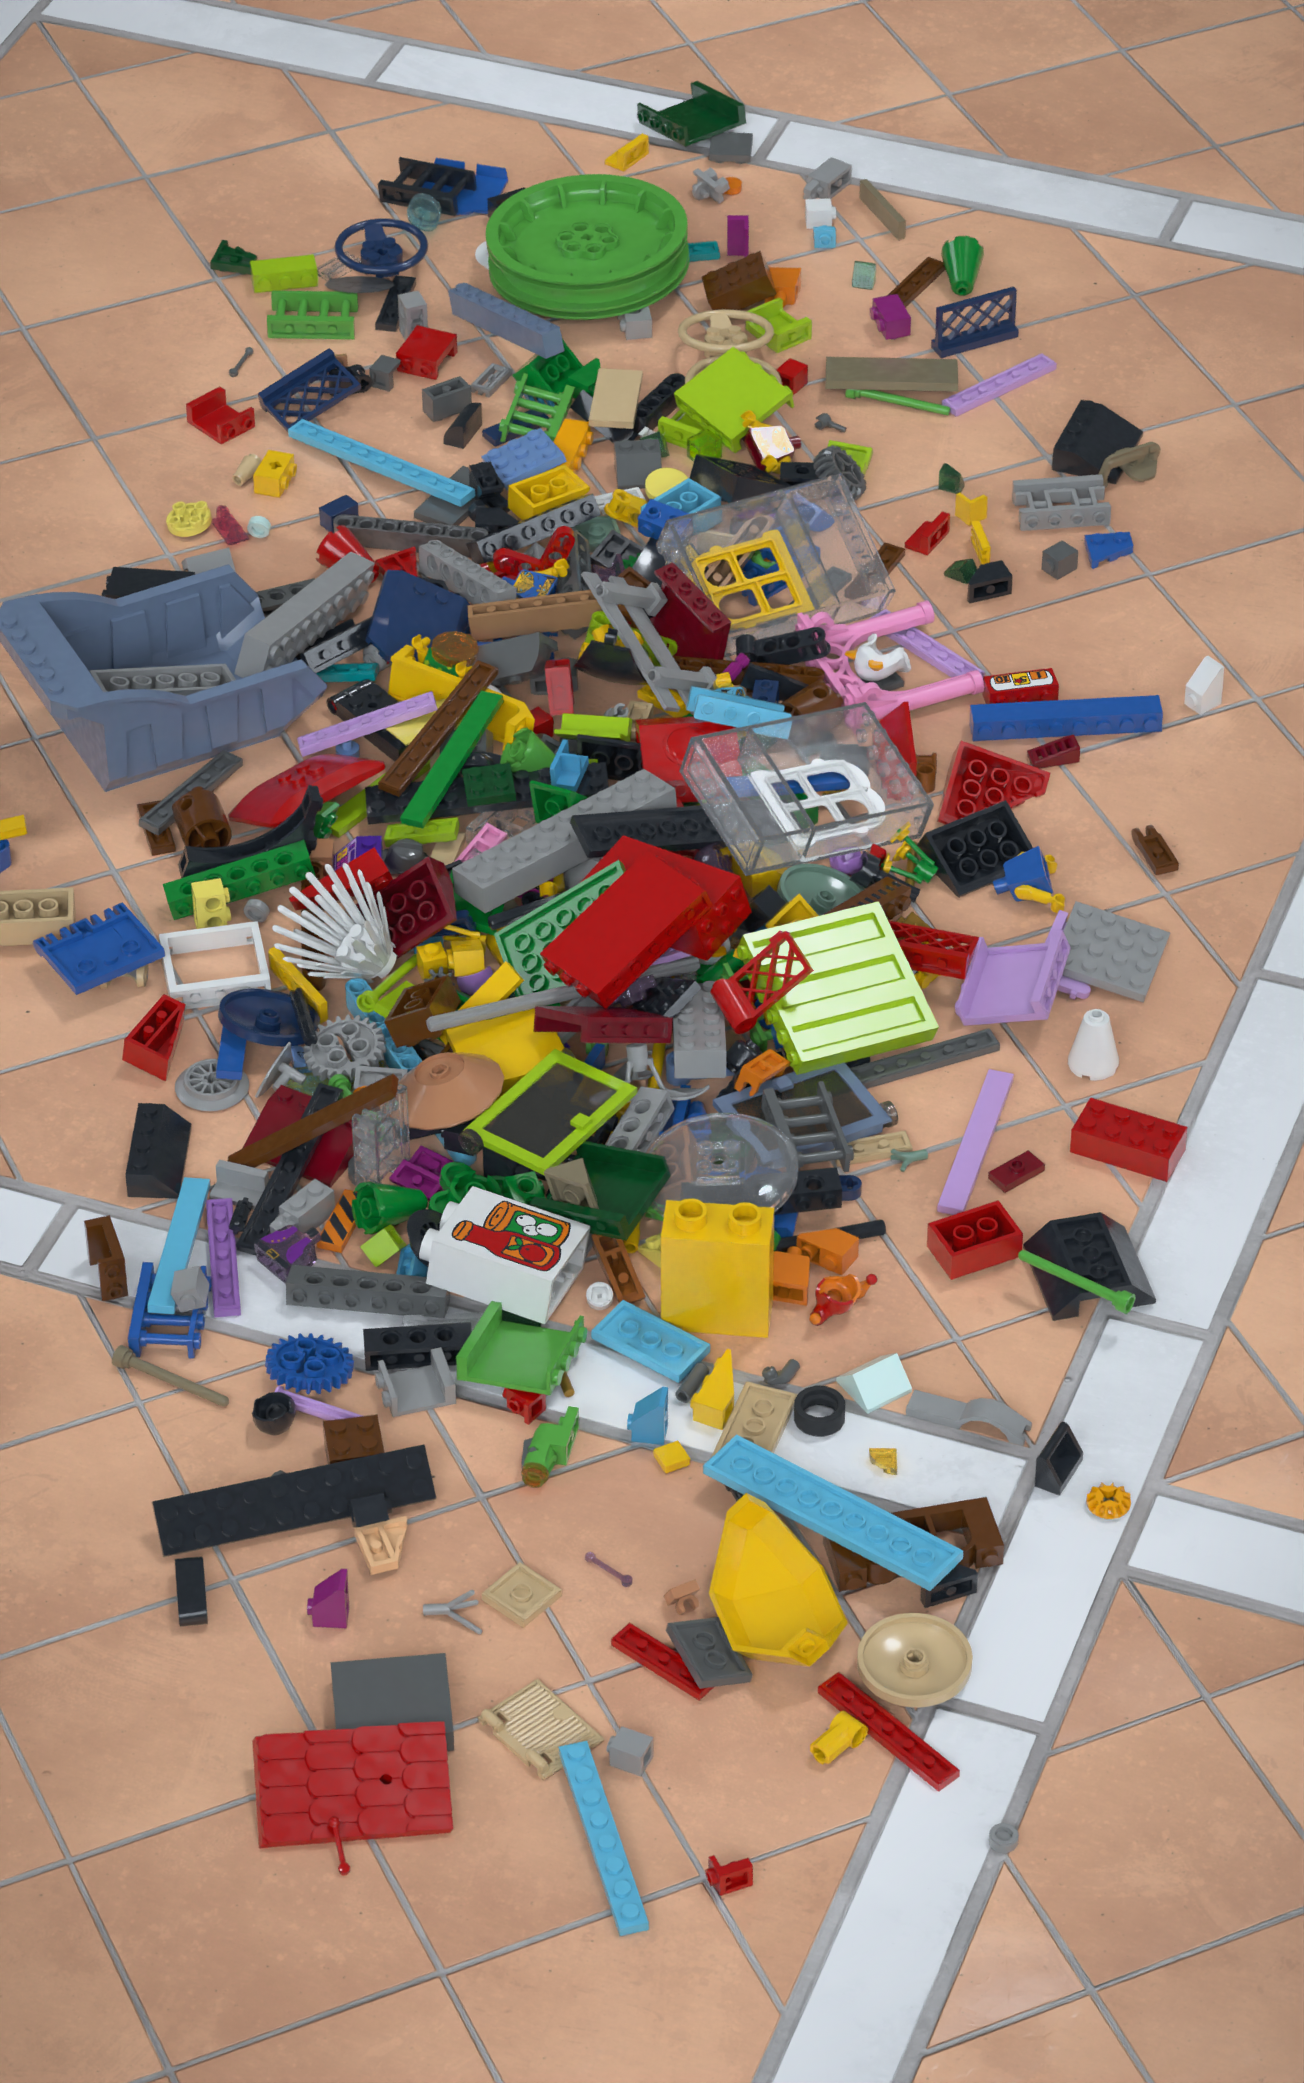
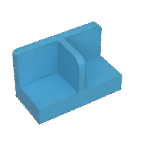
M562 740L550 766L551 785L576 792L589 765L588 756L569 754L568 740Z

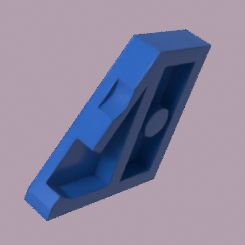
M1130 532L1095 533L1084 536V544L1091 569L1097 568L1099 562L1107 559L1109 562H1112L1121 556L1133 553L1134 545Z

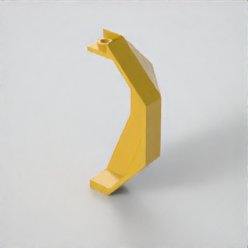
M748 1493L742 1496L726 1514L709 1589L710 1598L733 1651L753 1660L810 1667L830 1649L847 1626V1619L827 1574L818 1560L764 1501Z

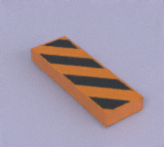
M348 1189L343 1191L317 1239V1248L338 1253L343 1252L357 1226L352 1213V1200L357 1198L358 1192Z

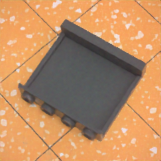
M446 1653L331 1662L336 1729H357L362 1726L398 1725L399 1723L445 1721L447 1751H454V1731Z

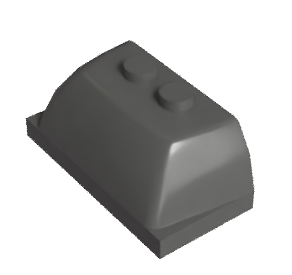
M540 632L453 651V659L458 662L466 660V667H473L477 660L497 667L499 674L490 685L501 688V686L516 685L523 681L540 677L545 670L546 661L550 659L551 652L558 651L557 641Z

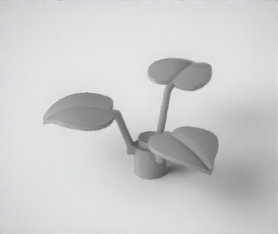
M646 1043L626 1045L628 1061L613 1075L629 1084L633 1080H645L654 1075L659 1088L668 1090L671 1100L692 1099L710 1089L709 1085L700 1089L675 1088L670 1090L665 1088L653 1064V1058H648ZM616 1092L602 1093L589 1097L590 1103L603 1105Z

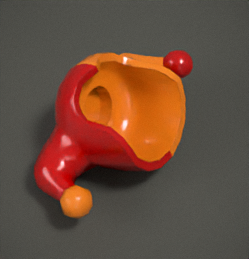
M853 1274L823 1278L815 1290L817 1303L810 1314L809 1320L811 1324L819 1326L833 1315H841L848 1312L858 1299L865 1296L870 1286L877 1283V1276L869 1274L866 1280L861 1282Z

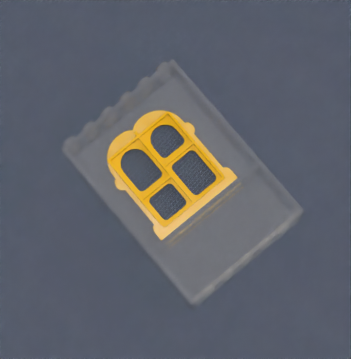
M842 473L669 519L666 521L656 543L659 554H662L664 557L665 565L673 562L719 610V602L722 597L748 589L753 592L761 612L740 619L728 618L732 623L724 658L736 655L735 640L741 635L749 634L758 640L795 632L798 613L807 614L811 619L819 612H827L833 619L834 624H846L874 616L887 609L896 592ZM769 548L778 564L779 571L752 579L745 578L736 557L741 554ZM726 560L736 582L726 586H714L705 578V567L712 562ZM776 581H785L794 603L772 609L761 587Z

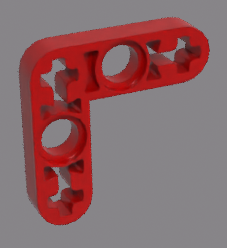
M568 526L557 528L541 559L507 548L498 549L493 554L494 567L498 571L516 577L521 571L518 567L522 563L531 565L530 569H528L529 571H544L554 567L557 560L567 559L575 543L574 531ZM565 535L568 536V538H565V539L563 540L562 546H561V545H560V544H561V539H560V538H564ZM553 552H558L561 554V557L554 560L549 555Z

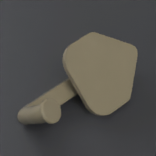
M1148 442L1132 448L1118 450L1105 458L1098 474L1103 476V486L1107 487V479L1111 469L1118 466L1135 481L1144 482L1153 479L1156 475L1157 459L1161 451L1160 446L1155 442Z

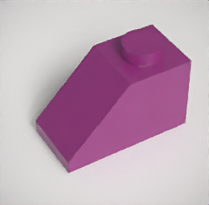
M340 1569L315 1586L313 1598H308L307 1615H312L313 1627L347 1628L350 1609L347 1569Z

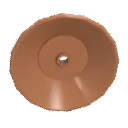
M466 1052L436 1054L419 1063L398 1082L396 1098L390 1100L389 1107L394 1118L409 1128L428 1131L451 1128L472 1120L487 1110L502 1092L504 1075L499 1064L485 1055Z

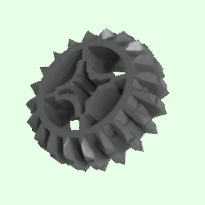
M831 445L822 449L813 460V467L816 470L815 474L819 477V481L824 486L823 488H826L829 494L834 496V499H839L840 502L849 504L858 500L865 493L867 484L864 479L865 476L861 472V468L856 464V461L845 450Z

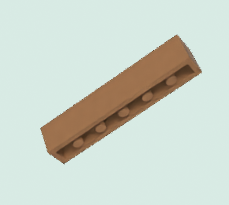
M591 590L468 605V620L472 641H487L489 639L511 638L512 636L536 632L553 633L559 630H577L582 627H589L592 614L603 610Z

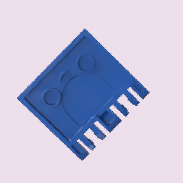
M123 902L113 906V911L110 908L104 910L105 921H102L98 915L94 914L90 916L91 923L87 918L70 924V931L66 927L61 928V940H58L52 933L47 934L46 939L40 937L33 940V946L39 956L45 958L76 995L165 957L164 948Z

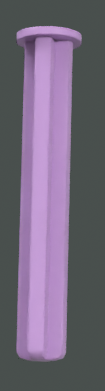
M281 1385L275 1390V1392L285 1393L294 1400L297 1411L327 1421L362 1416L286 1391Z

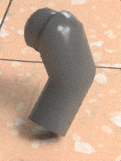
M790 1359L782 1370L776 1371V1368L773 1366L766 1367L762 1371L764 1382L771 1386L788 1383L799 1370L800 1364L798 1361Z

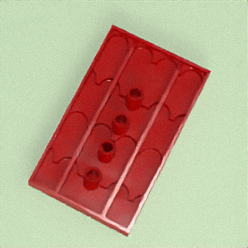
M445 1721L399 1723L398 1725L362 1726L357 1729L307 1730L303 1733H278L255 1736L252 1743L259 1848L335 1842L333 1828L328 1824L329 1819L333 1816L338 1817L340 1820L338 1828L341 1842L450 1833L454 1828L447 1763Z

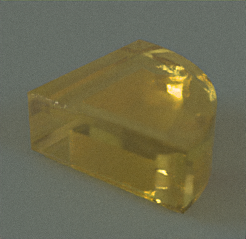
M869 1448V1459L873 1465L883 1469V1472L886 1474L897 1475V1448Z

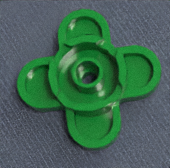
M448 1163L443 1166L439 1177V1183L444 1191L437 1192L431 1197L428 1209L443 1214L445 1207L450 1201L460 1204L472 1186L503 1196L501 1191L505 1177L487 1175V1178L481 1175H476V1171L464 1163Z

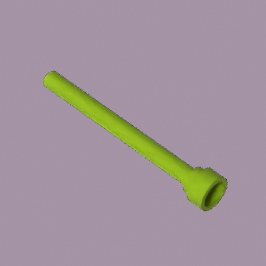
M417 954L411 956L373 991L366 990L361 993L356 1000L358 1008L365 1013L372 1012L379 998L417 965Z

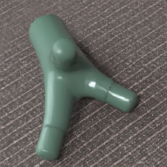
M892 1149L891 1153L893 1155L890 1156L891 1160L903 1161L900 1171L904 1172L910 1163L928 1159V1152L926 1149L912 1152H900Z

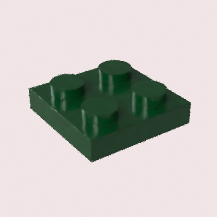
M510 763L462 769L468 807L516 801Z

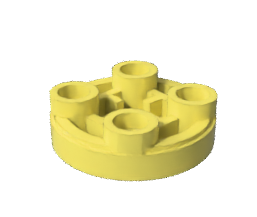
M674 468L656 469L646 478V495L649 499H655L688 479V477L680 470Z
M181 501L176 502L172 506L173 510L166 518L169 532L179 537L197 535L205 531L212 522L211 512L205 501L186 504Z

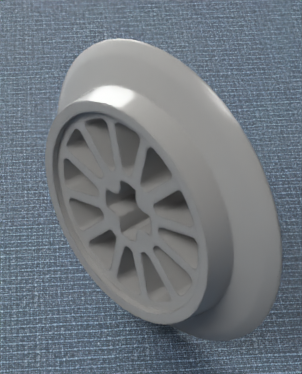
M205 1059L194 1063L179 1075L175 1083V1092L179 1100L190 1108L201 1111H219L236 1105L246 1096L249 1090V1079L244 1071L242 1080L217 1079L218 1059Z

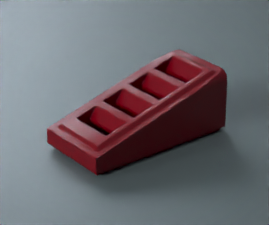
M1069 735L1027 751V756L1031 765L1036 768L1080 762V746L1075 735Z

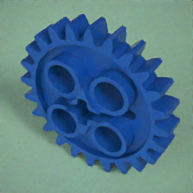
M300 1333L298 1338L288 1335V1341L280 1338L279 1344L272 1343V1349L267 1350L266 1373L270 1374L271 1380L277 1379L276 1385L286 1384V1390L294 1387L296 1388V1393H299L302 1389L307 1394H310L311 1390L321 1394V1389L331 1392L332 1387L340 1389L341 1383L347 1384L348 1379L352 1378L354 1367L353 1354L349 1353V1348H342V1342L334 1344V1338L323 1340V1335L314 1338L312 1333L308 1337H304Z

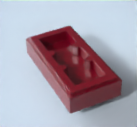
M1027 1150L988 1172V1179L1006 1193L1044 1172L1045 1164Z

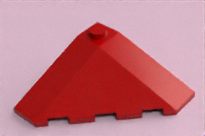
M961 740L952 755L937 822L946 825L1005 800L1010 808H1013L1034 796L1036 798L1040 797L1046 792L1051 773Z
M375 847L347 863L363 898H366L358 876L359 869L363 873L365 881L371 885L373 892L385 888L393 880L390 871ZM343 866L335 870L336 875L352 900H357ZM327 875L318 880L335 901L341 903L332 890L334 882L330 876ZM313 885L300 891L315 905L320 907L315 900V896L321 894ZM292 896L289 898L295 911L307 909L296 897Z

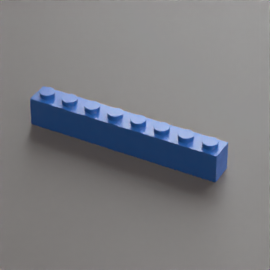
M1159 695L970 705L969 724L973 741L1162 731L1163 710Z

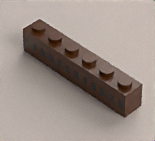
M887 876L823 915L879 901L887 920H892L895 916L909 908L912 888Z

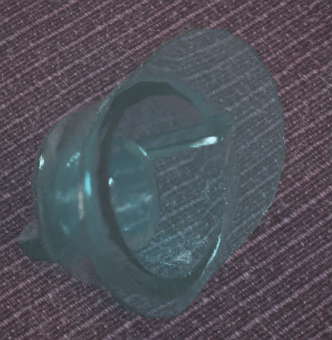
M417 194L414 195L409 203L407 217L409 222L420 230L433 231L438 225L442 210L440 204L432 196Z

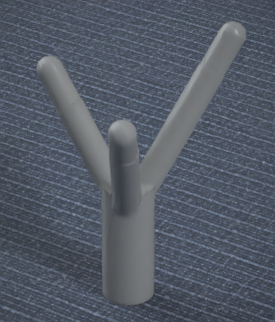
M474 1590L464 1593L449 1603L423 1605L424 1615H448L477 1634L482 1633L480 1628L452 1611L478 1605V1600L463 1602L475 1594Z

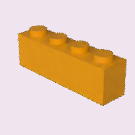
M564 419L553 442L564 453L567 462L554 468L566 465L574 473L576 470H580L582 458L586 457L588 445H592L594 438L589 422Z

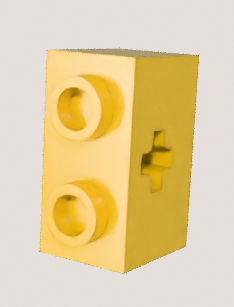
M268 450L253 474L254 493L280 498L283 491L288 489L289 481L292 477H295L297 472L294 454Z
M480 939L450 942L451 949H446V955L448 957V968L453 969L455 977L472 975L485 969L484 951Z

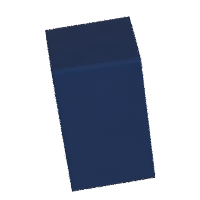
M344 495L319 507L320 525L329 532L334 533V518L339 515L359 516L358 503L348 495Z

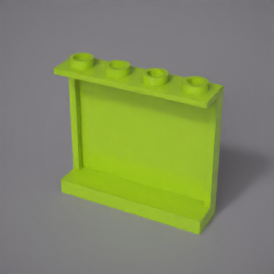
M734 346L674 392L677 407L733 453L741 449L740 439L747 434L749 427H743L742 423L745 420L740 415L747 410H751L755 414L756 420L763 422L785 403L791 408L794 407L791 389L788 386L781 385L774 375L766 373L759 363L751 361L744 351L740 352Z

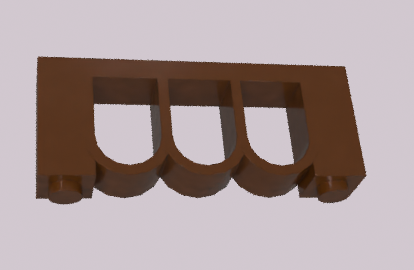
M987 1497L891 1512V1514L938 1537L936 1532L962 1528L967 1545L959 1548L963 1550V1559L958 1563L959 1565L970 1567L974 1564L975 1568L978 1569L1003 1564L1004 1543ZM823 1536V1544L839 1592L865 1588L867 1583L874 1585L886 1584L898 1576V1574Z

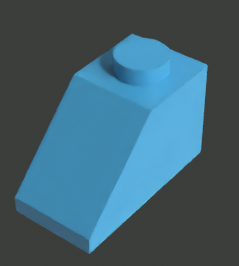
M661 1387L636 1402L634 1413L628 1414L627 1430H631L632 1442L664 1445L668 1429V1387Z

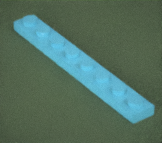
M583 1741L559 1746V1756L619 1936L649 1930V1922L588 1742Z

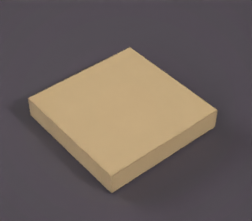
M519 1562L482 1593V1600L524 1628L562 1596V1589Z

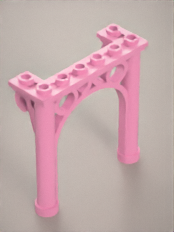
M928 600L918 602L913 607L849 625L834 624L833 619L827 612H819L811 619L807 614L803 615L802 612L797 614L795 631L814 627L822 628L826 634L825 640L831 647L830 653L840 656V658L834 660L825 656L820 659L806 661L805 665L806 667H816L824 670V682L826 685L843 697V720L845 725L849 726L854 734L859 733V729L863 728V724L883 719L903 702H909V709L911 711L970 693L975 695L984 692V681L978 670L906 691L881 690L878 684L874 682L865 683L852 671L845 652L853 650L862 642L867 641L870 635L877 634V637L919 625L933 623L934 611Z

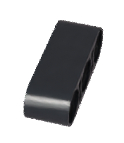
M203 1557L175 1559L179 1626L208 1624Z

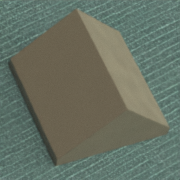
M583 1158L554 1166L544 1171L553 1200L599 1209Z

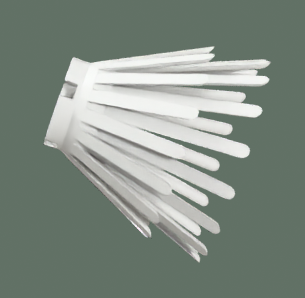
M343 863V869L365 919L329 864H325L324 867L334 882L332 890L351 918L311 872L306 873V878L321 894L316 895L315 900L330 916L296 887H290L289 892L325 923L306 910L302 911V917L282 905L278 906V911L329 943L299 929H294L292 932L278 925H273V931L333 957L276 943L274 946L279 950L325 963L292 957H284L283 960L297 963V966L300 968L335 972L308 973L309 976L339 979L361 978L367 983H373L374 981L371 978L379 976L381 979L384 978L392 970L397 955L393 952V947H396L390 939L385 906L383 907L382 897L378 891L379 914L371 885L365 881L360 869L358 870V876L370 910L348 864Z

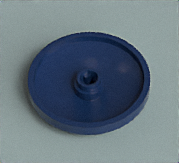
M243 989L227 994L220 1001L219 1021L228 1031L236 1036L268 1046L285 1047L288 1042L291 1043V1046L305 1044L289 994L267 989ZM307 1004L314 1029L318 1032L320 1017L316 1010Z

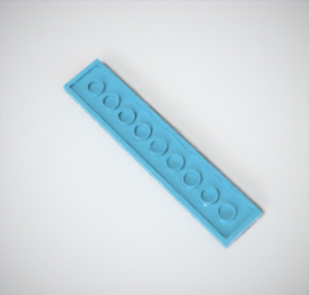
M735 1435L703 1465V1474L743 1495L748 1493L764 1501L772 1510L929 1591L963 1559V1550L739 1435Z

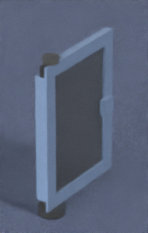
M845 1063L796 1075L794 1071L765 1081L753 1096H749L752 1090L750 1086L740 1092L736 1091L715 1098L712 1103L714 1108L750 1151V1163L755 1169L761 1166L763 1169L771 1167L772 1170L783 1167L761 1108L763 1089L773 1088L777 1098H781V1100L817 1095L818 1082L823 1081L826 1090L832 1094L833 1108L847 1143L881 1133L883 1128H889L898 1124V1113L893 1103L886 1101L879 1104ZM818 1106L783 1110V1115L788 1116V1118L821 1114ZM825 1124L789 1128L790 1133L795 1136L828 1132ZM832 1142L796 1146L797 1152L806 1154L832 1150L834 1145Z

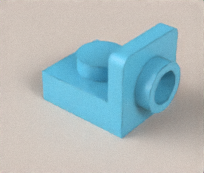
M823 225L813 227L814 248H836V228L834 226Z

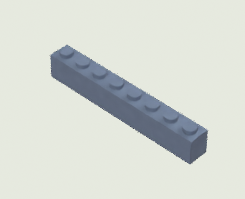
M468 283L457 284L455 288L448 290L453 315L546 359L564 351L559 326L475 288Z

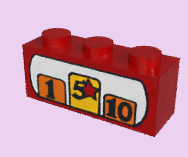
M1052 668L983 676L984 692H982L986 704L1058 700L1059 684Z

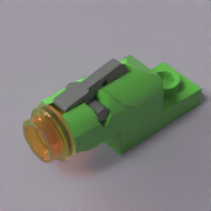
M568 1406L565 1417H560L558 1425L542 1423L536 1429L533 1438L524 1440L521 1475L526 1485L533 1488L541 1487L547 1482L555 1464L567 1466L579 1429L578 1407Z

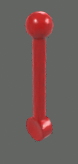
M333 1816L329 1819L328 1824L333 1828L340 1864L338 1871L341 1875H348L350 1865L346 1863L338 1828L340 1820L338 1817Z

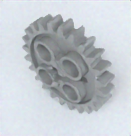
M347 1015L345 1020H341L337 1016L334 1023L328 1019L327 1026L318 1025L319 1032H316L317 1043L311 1044L310 1047L303 1046L305 1063L308 1070L312 1071L314 1077L319 1075L321 1081H324L326 1078L330 1080L336 1074H343L351 1083L355 1077L356 1066L379 1067L378 1060H384L383 1053L387 1051L381 1027L377 1028L376 1022L370 1023L368 1017L361 1021L360 1015H357L354 1020H351L350 1015ZM337 1036L341 1038L344 1047L341 1044H339ZM346 1052L350 1054L353 1062L349 1061Z

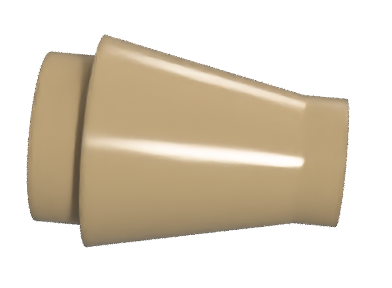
M255 454L244 456L238 469L232 476L233 481L237 485L242 486L246 481L253 478V474L262 460Z

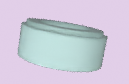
M262 516L250 518L247 526L248 532L257 538L268 536L271 529L269 520Z

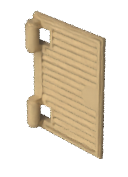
M536 1679L493 1708L484 1709L481 1715L477 1717L483 1726L489 1724L493 1727V1735L528 1767L533 1764L537 1768L538 1776L542 1780L547 1779L563 1768L559 1756V1746L587 1741L591 1750L604 1741V1738L539 1679Z

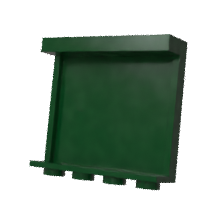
M584 1141L576 1149L577 1155L572 1161L583 1158L599 1209L555 1201L551 1192L546 1199L534 1197L530 1202V1206L589 1225V1233L627 1241L671 1176L665 1156Z

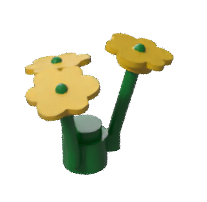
M907 822L890 838L891 843L896 839L899 842L903 839L905 841L897 849L892 861L889 860L890 853H887L884 862L881 864V870L887 873L889 871L913 879L919 884L922 881L928 884L938 870V867L908 837L910 833L908 828L911 826V823ZM912 849L922 858L921 860L911 854ZM908 858L917 865L913 870L917 874L915 875L892 866V862Z

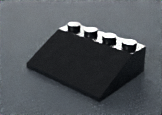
M1080 400L1053 448L1052 470L1076 476L1098 475L1105 458L1118 450L1138 446L1143 436V431L1103 404L1090 400ZM1119 466L1111 469L1107 479L1108 483L1117 484L1123 473Z
M700 454L695 456L689 477L696 483L721 496V501L728 502L727 505L734 508H741V505L751 507L795 492V487L752 464Z
M1006 800L926 832L917 844L935 862L934 865L938 867L935 874L958 898L988 886L996 879L1005 877L1003 864L1021 852L1033 849Z

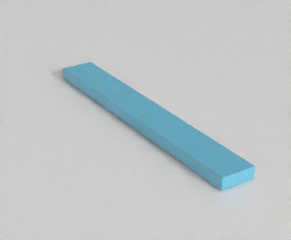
M187 1177L183 1179L148 1301V1313L175 1314L177 1304L171 1296L174 1271L188 1268L210 1189V1179Z

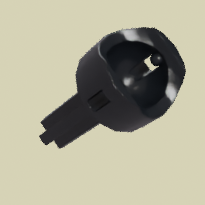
M866 851L862 853V869L852 874L849 879L850 881L866 889L869 883L873 881L877 883L888 876L912 888L910 899L913 903L916 901L920 889L883 870H879L881 859Z

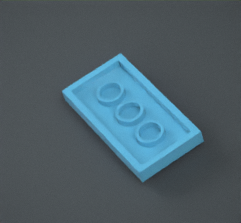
M622 1300L591 1330L592 1339L677 1383H680L690 1373L695 1364L700 1363L710 1353L711 1344L625 1300Z

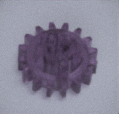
M653 974L640 979L637 978L608 1007L620 1003L623 1008H626L646 999V992L657 986Z

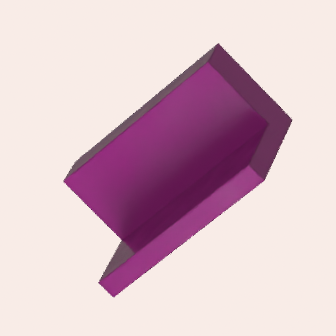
M727 215V256H744L745 258L749 255V215Z

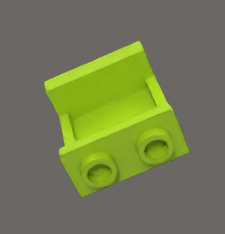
M780 297L747 311L757 314L771 323L774 335L766 345L776 353L812 339V320L808 317L800 320L793 318L783 310V300ZM746 321V330L757 339L765 334L763 327Z
M679 410L671 419L662 416L658 420V433L661 435L664 433L662 436L663 441L697 452L713 436L687 414L683 415L684 412L682 410Z

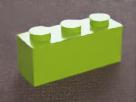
M314 254L250 261L254 293L318 287V273Z

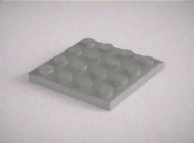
M1076 901L1063 931L1071 949L1062 975L1144 1003L1168 942L1170 932Z

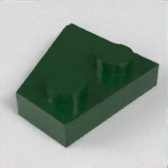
M222 240L210 261V267L221 272H236L243 275L251 274L250 261L257 260V255L246 252L238 246L234 249L228 246V241Z

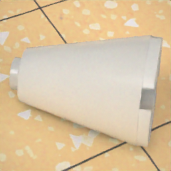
M1100 1009L1089 1010L1084 1014L1068 1056L1069 1068L1078 1077L1082 1078V1075L1090 1076V1080H1103L1113 1076L1119 1065V1057L1109 1015Z

